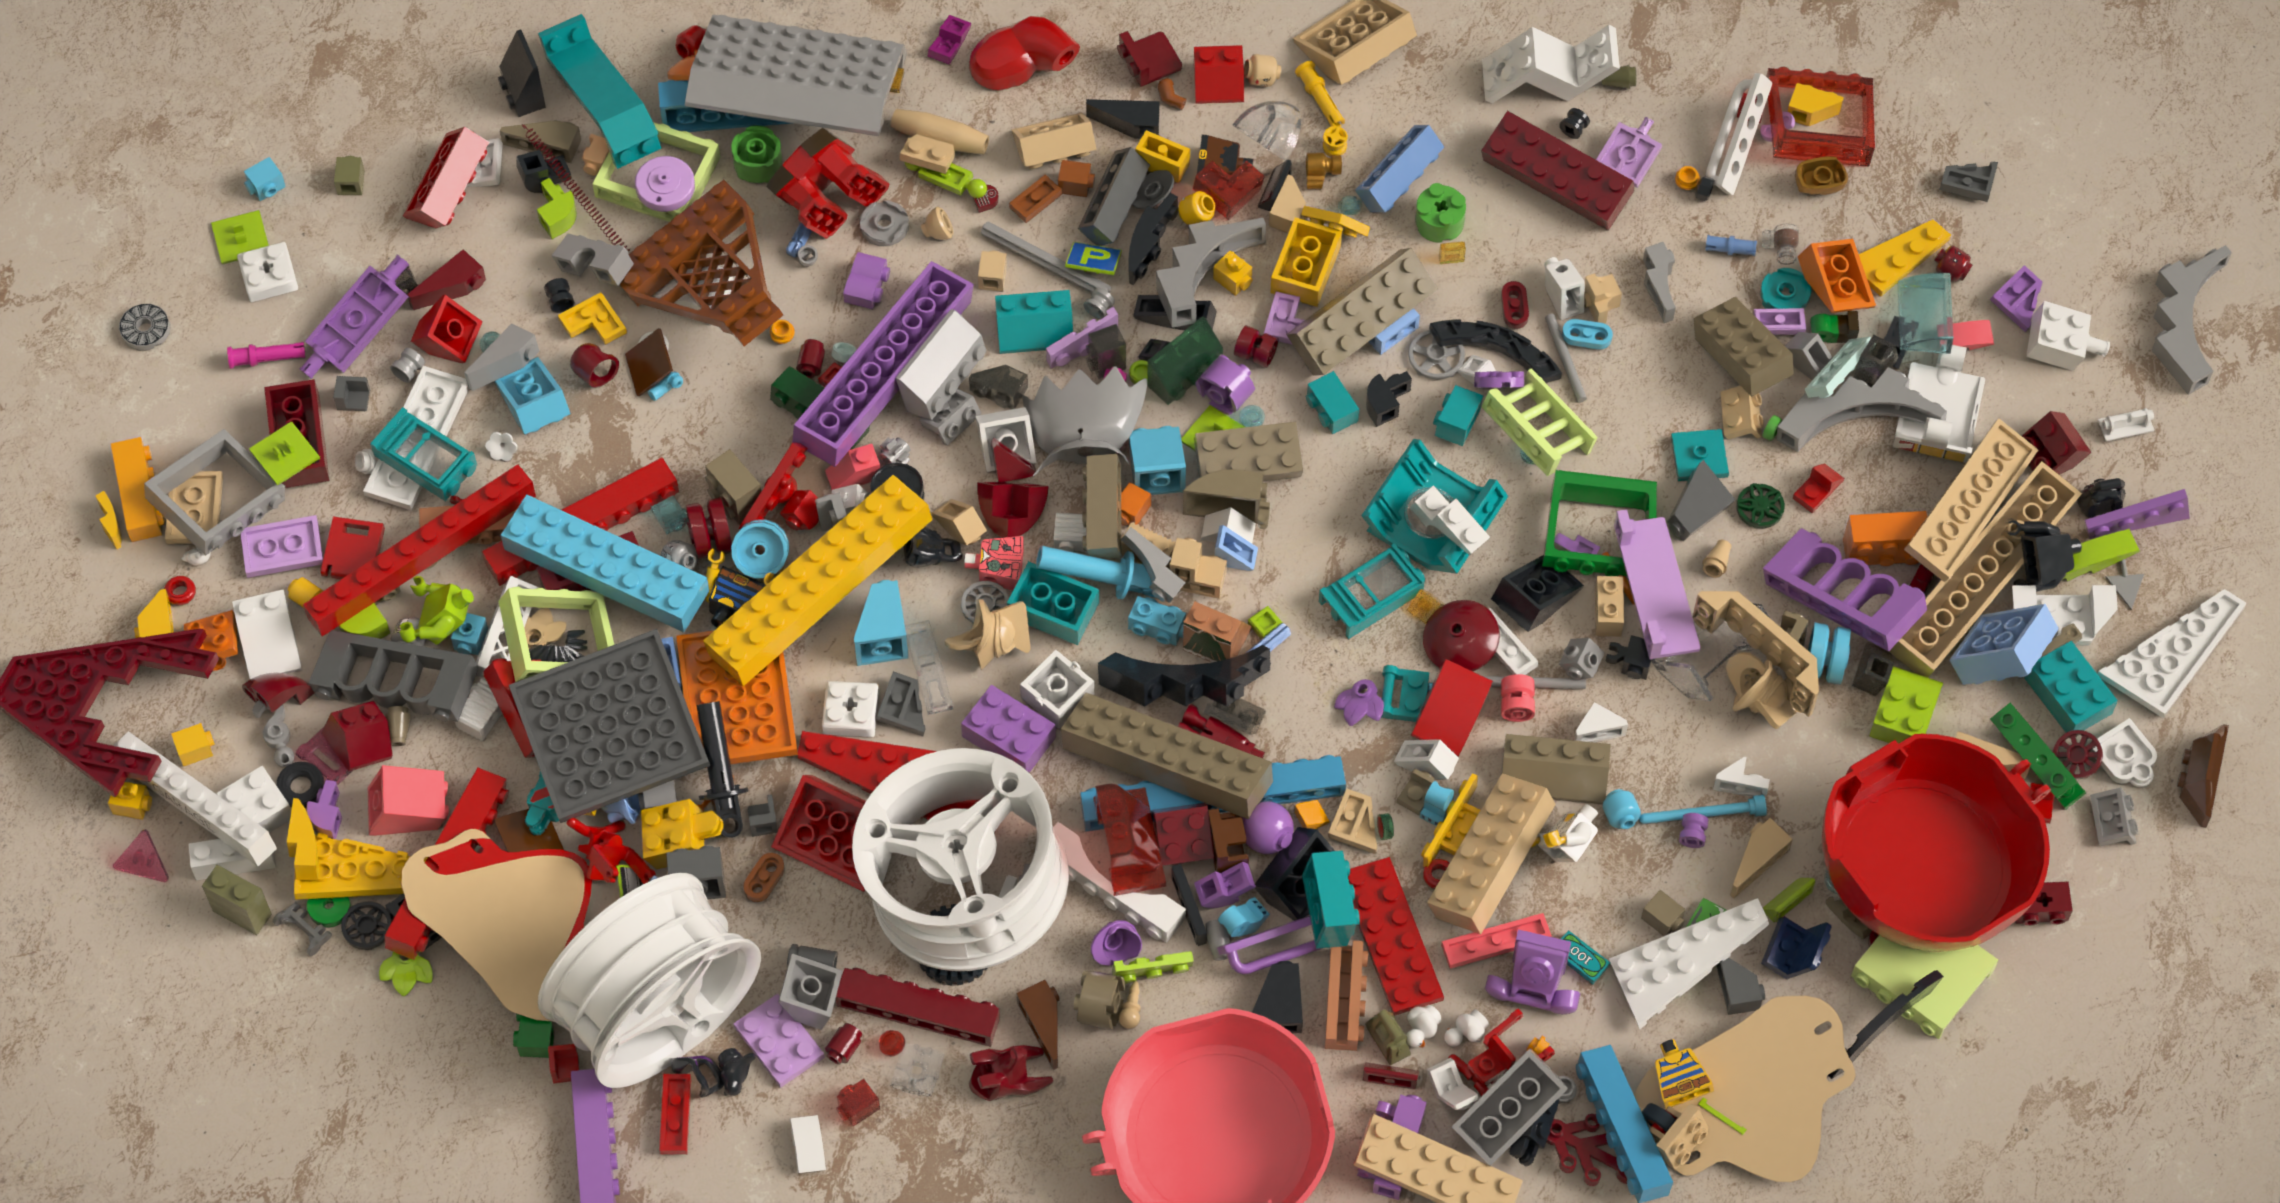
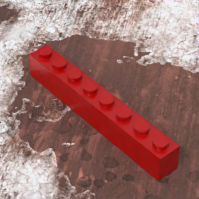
M663 457L567 506L562 511L608 531L617 524L626 523L631 517L640 512L649 511L657 503L672 499L679 492L678 482ZM502 541L482 551L484 562L499 586L505 584L510 576L518 578V576L528 571L536 570V567L539 566L504 550Z
M477 767L435 845L446 843L469 829H478L486 834L487 826H492L495 822L494 819L497 817L498 811L496 810L499 804L503 805L507 800L509 790L506 789L507 779ZM470 839L468 841V844L474 850L477 847V845L481 846L474 839ZM428 857L425 864L431 870L437 871L439 866ZM404 899L385 934V949L415 960L419 952H424L429 940L427 936L432 929L410 912L406 899Z

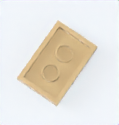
M199 471L169 492L168 497L205 532L220 523L223 486L222 471ZM168 519L166 520L165 541L167 544H193Z

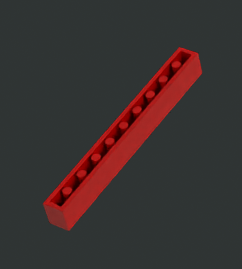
M519 464L512 467L304 603L303 607L308 620L323 637L518 509L526 495L533 498L536 497L532 480Z

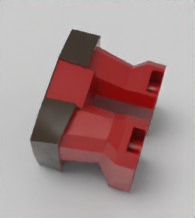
M821 128L793 152L776 171L766 187L785 203L799 210L798 220L805 227L827 239L834 235L847 220L848 216L840 206L822 193L832 182L848 197L866 207L871 203L877 202L888 190L890 183L880 174L864 165L858 164L851 156L855 151L853 147L828 130Z

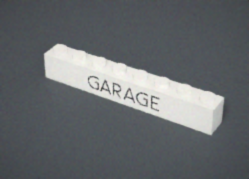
M129 731L113 745L159 755L162 762L151 782L139 781L256 866H259L277 849L266 829Z

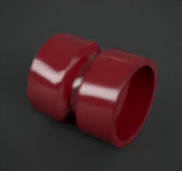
M1245 325L1236 341L1234 356L1245 360L1252 358L1253 363L1267 368L1274 358L1279 338L1267 333L1260 335L1259 330Z

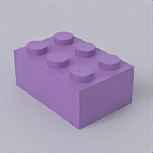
M990 685L961 723L963 738L982 750L1002 755L1014 761L1028 773H1030L1056 739V724L993 685Z

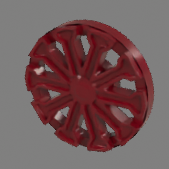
M2073 730L2063 734L2057 740L2053 749V753L2058 759L2067 758L2062 764L2065 767L2071 764L2069 772L2075 779L2088 778L2093 773H2096L2103 759V750L2100 742L2093 734L2084 730ZM2078 735L2082 736L2080 743L2076 739ZM2070 738L2072 745L2067 744L2066 739ZM2087 739H2092V742L2085 746ZM2059 747H2064L2067 751L2059 752ZM2095 747L2098 749L2097 752H2089ZM2087 758H2097V761L2093 763ZM2084 763L2091 767V769L2086 771ZM2077 766H2079L2080 774H2075Z

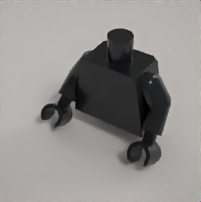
M2012 518L2006 520V523L2016 524V529L2014 531H2006L2007 534L2014 536L2020 531H2024L2020 538L2027 582L2024 579H2017L2013 582V585H2035L2036 592L2057 587L2066 576V573L2073 570L2075 566L2073 555L2080 553L2082 550L2080 541L2077 538L2071 539L2069 533L2060 532L2059 527L2045 521H2025L2024 524H2020Z

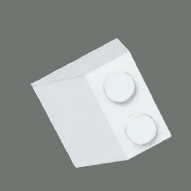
M1026 407L976 416L979 440L987 472L995 471L991 440L993 438L1030 463H1037L1030 418Z

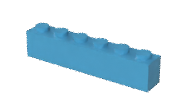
M1607 1045L1581 1052L1575 1067L1577 1076L1580 1080L1583 1079L1589 1102H1593L1596 1108L1598 1123L1605 1128L1609 1147L1614 1148L1617 1155V1165L1620 1171H1624L1627 1177L1629 1192L1631 1195H1635L1638 1203L1669 1196L1673 1180L1612 1046Z

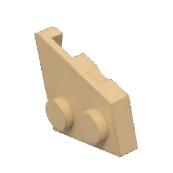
M1346 788L1328 832V838L1376 854L1377 842L1371 797Z

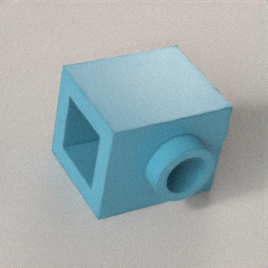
M270 157L244 171L247 180L244 182L246 189L251 195L255 193L260 201L274 196L278 191L286 187L282 173Z
M470 613L466 614L464 623L452 634L451 640L454 650L468 655L479 654L488 630L486 617Z

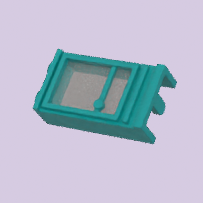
M403 407L370 443L375 457L445 502L451 495L453 496L458 492L461 483L467 477L472 476L477 467L474 452H470L410 414Z
M1394 543L1390 548L1328 587L1320 589L1318 602L1321 606L1326 602L1330 605L1332 618L1335 621L1340 619L1346 625V637L1350 639L1424 592L1425 577L1419 568L1415 569L1410 563L1408 554L1403 549L1400 550Z

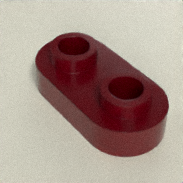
M1510 281L1503 286L1501 292L1503 319L1508 327L1520 329L1528 323L1529 318L1527 291L1522 283ZM1515 295L1517 298H1511L1510 296ZM1512 317H1519L1520 319L1515 320Z

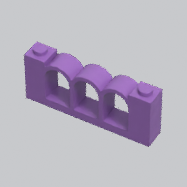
M1803 528L1763 568L1766 585L1839 625L1851 629L1852 632L1887 651H1890L1927 611L1925 594L1920 589L1912 588L1905 583L1899 587L1897 580L1886 574L1871 575L1868 565L1862 560L1856 558L1842 560V555L1838 548L1828 543H1822V539L1816 533H1810ZM1820 563L1833 564L1814 586L1802 580L1815 565ZM1850 578L1862 580L1844 601L1830 595L1844 580ZM1887 594L1891 596L1872 617L1859 611L1868 599L1874 595Z

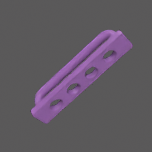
M1310 916L1217 947L1219 955L1227 954L1232 969L1240 974H1250L1270 967L1272 964H1277L1280 961H1288L1323 948L1316 949L1315 941L1313 940L1246 964L1241 963L1236 950L1311 925Z

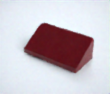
M1366 1062L1363 1071V1081L1415 1090L1419 1071Z

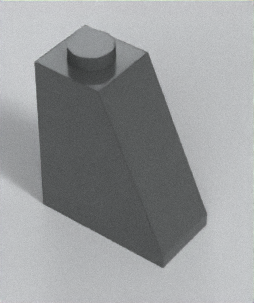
M1704 460L1692 471L1667 521L1673 534L1680 537L1683 541L1726 510L1735 501V498Z

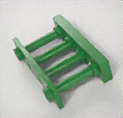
M2011 702L1990 718L2021 757L2028 759L2031 763L2030 768L2045 785L2047 784L2050 787L2053 795L2066 810L2086 794L2078 781Z

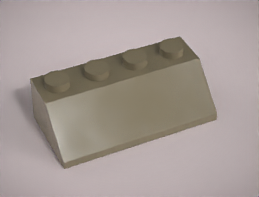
M1506 734L1503 748L1502 773L1547 788L1553 800L1603 805L1606 799L1611 744Z

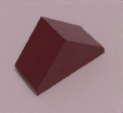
M993 438L991 440L995 473L999 483L1033 477L1036 468L1032 463L997 439Z

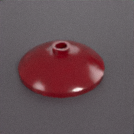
M1456 600L1441 606L1430 616L1423 631L1424 650L1430 661L1438 668L1447 659L1468 670L1476 671L1491 660L1500 640L1499 625L1492 612L1484 605L1471 600ZM1456 628H1462L1459 633H1454Z

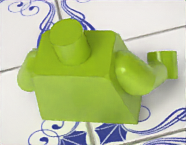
M415 576L413 581L417 586L410 585L414 594L419 597L424 596L427 592L429 594L425 597L418 629H414L411 622H404L400 624L401 631L399 633L405 642H412L416 637H420V639H428L435 645H438L464 623L468 606L473 602L474 596L470 590H461L457 585L451 583L447 585L431 583V585H428L422 576Z

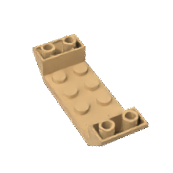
M1701 591L1697 595L1692 616L1696 625L1712 634L1726 621L1732 631L1739 632L1746 638L1752 648L1759 649L1766 655L1767 660L1772 661V665L1779 666L1786 673L1787 677L1794 682L1789 701L1796 711L1810 717L1819 693L1817 658L1739 591Z

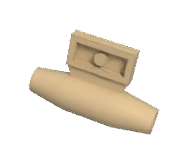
M896 109L891 119V128L911 137L907 139L900 152V161L944 174L947 173L954 159L955 151L984 155L989 144L988 135L964 123L931 113Z

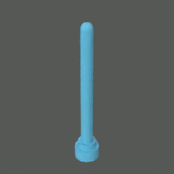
M1755 795L1752 799H1748V802L1644 813L1640 815L1639 820L1642 824L1682 820L1683 815L1686 813H1698L1711 817L1749 812L1750 815L1754 814L1755 817L1767 815L1765 796Z

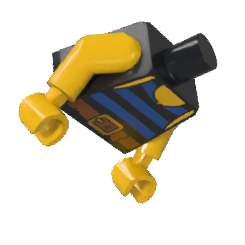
M711 549L708 553V559L712 563L707 568L706 573L709 593L705 600L709 603V612L714 615L711 623L718 628L770 583L774 574L767 573L764 577V583L725 566L719 569V564H722L725 560V554L721 551L720 559L714 561L713 555L715 550Z

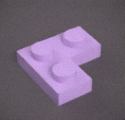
M1275 292L1264 333L1278 337L1279 342L1292 344L1286 334L1305 321L1295 318L1300 297Z

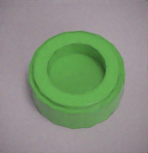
M1773 415L1766 425L1762 437L1769 441L1773 440L1777 435L1778 425L1783 421L1782 418Z

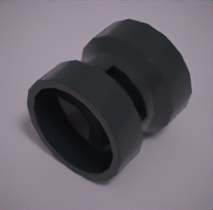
M556 278L545 284L544 290L546 296L550 298L549 305L553 312H565L574 306V298L569 293L570 286L566 279Z

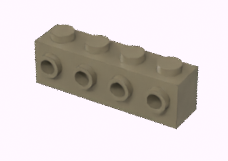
M1117 454L1087 456V466L1082 468L1083 480L1087 481V489L1082 491L1083 503L1086 504V512L1082 514L1083 527L1086 528V536L1082 537L1083 550L1087 551L1089 556L1097 558H1121V463Z

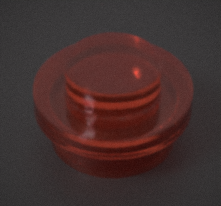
M888 1030L884 1032L879 1039L881 1052L888 1057L898 1055L905 1047V1037L899 1031Z

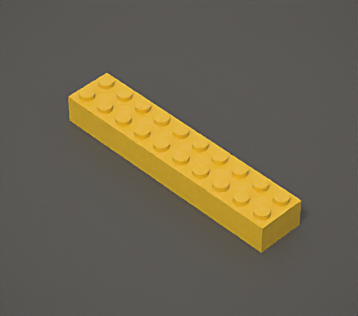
M892 475L703 641L709 656L742 686L747 684L930 523L932 516L928 504L896 476Z

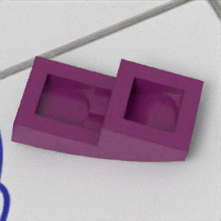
M949 15L939 28V36L929 47L927 56L949 65L963 44L971 28V23Z

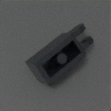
M1559 1099L1509 1148L1510 1155L1516 1159L1519 1158V1163L1525 1167L1534 1163L1533 1161L1538 1149L1545 1148L1554 1116L1558 1109Z

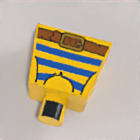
M1674 1039L1660 1044L1664 1057L1656 1060L1655 1065L1665 1109L1668 1106L1674 1107L1714 1092L1711 1079L1691 1048L1679 1051Z

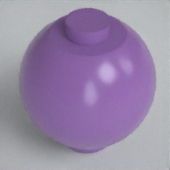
M1270 801L1260 802L1253 810L1249 819L1241 817L1246 834V844L1255 852L1274 854L1290 845L1294 831L1293 820L1289 812L1280 804Z

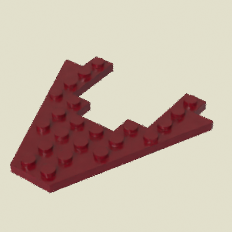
M202 628L14 656L0 678V710L111 796L116 797L127 778L151 782L162 761L159 755L96 742L105 726L102 720L85 716L104 683L108 681L129 685L140 665L208 679L219 657L216 652L200 649L207 637L205 630Z

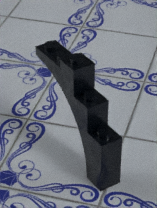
M1261 645L1245 654L1230 659L1194 665L1150 663L1115 652L1098 662V681L1100 686L1144 707L1161 696L1185 707L1200 697L1205 696L1227 707L1244 696V687L1270 671V648Z

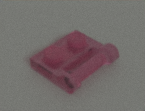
M322 728L307 743L299 746L295 755L301 760H306L308 763L315 765L327 780L336 781L338 785L352 771L348 772L324 738ZM316 749L320 750L333 763H335L339 767V769H331L313 752Z

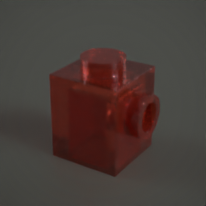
M865 1079L854 1085L849 1084L845 1086L837 1096L838 1107H836L838 1114L843 1121L849 1120L853 1127L880 1110L879 1098Z

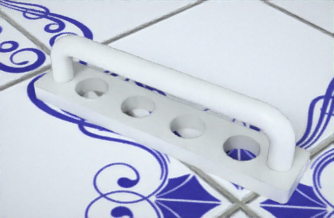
M1755 73L1753 79H1745L1735 87L1706 169V176L1715 180L1714 185L1726 194L1733 195L1736 190L1772 86V82L1760 73ZM1746 89H1749L1720 174L1716 176L1715 173L1742 95Z

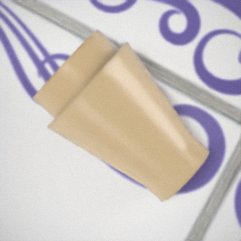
M1718 540L1714 548L1702 561L1703 571L1708 576L1718 578L1726 573L1729 553L1732 547L1728 541Z

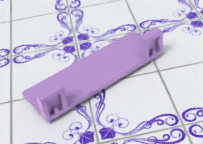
M1627 510L1617 511L1614 529L1649 659L1699 652L1698 636L1665 518L1659 517L1634 521L1629 519Z

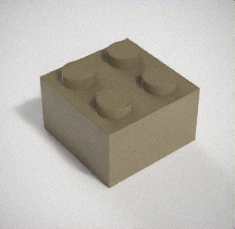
M729 449L705 465L707 473L705 479L709 485L707 491L712 499L721 497L726 516L730 520L734 518L740 525L760 495L761 485Z

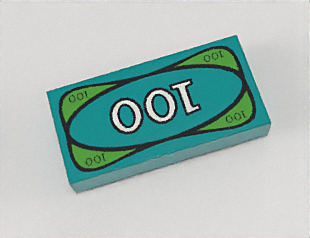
M1568 930L1561 938L1571 942L1567 965L1593 985L1608 969L1610 962Z

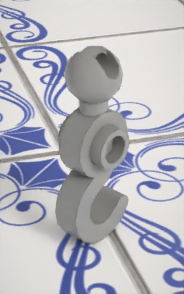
M258 700L252 711L254 716L259 718L267 708ZM283 705L268 720L263 730V738L269 747L276 749L274 753L276 764L285 767L293 763L295 755L291 748L286 747L290 740V731L287 725L283 723L285 718Z

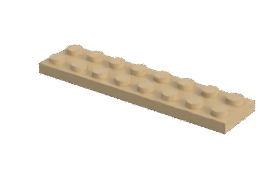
M1998 418L1904 550L1945 582L1949 579L2038 452V449Z

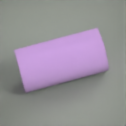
M1804 308L1754 309L1753 315L1773 335H1796L1798 332H1806Z

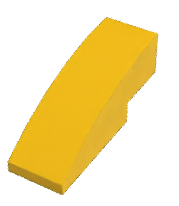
M293 798L287 837L289 857H295L294 868L297 880H318V850L312 823L300 800Z

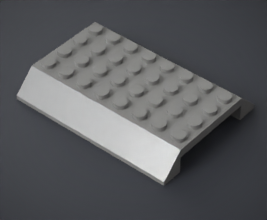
M712 15L690 70L685 106L879 136L884 123V106L897 69L903 68L907 50L904 44L893 41L854 37L843 33H828L822 30H809L797 26H783L772 22H757L750 19L732 18L726 15Z

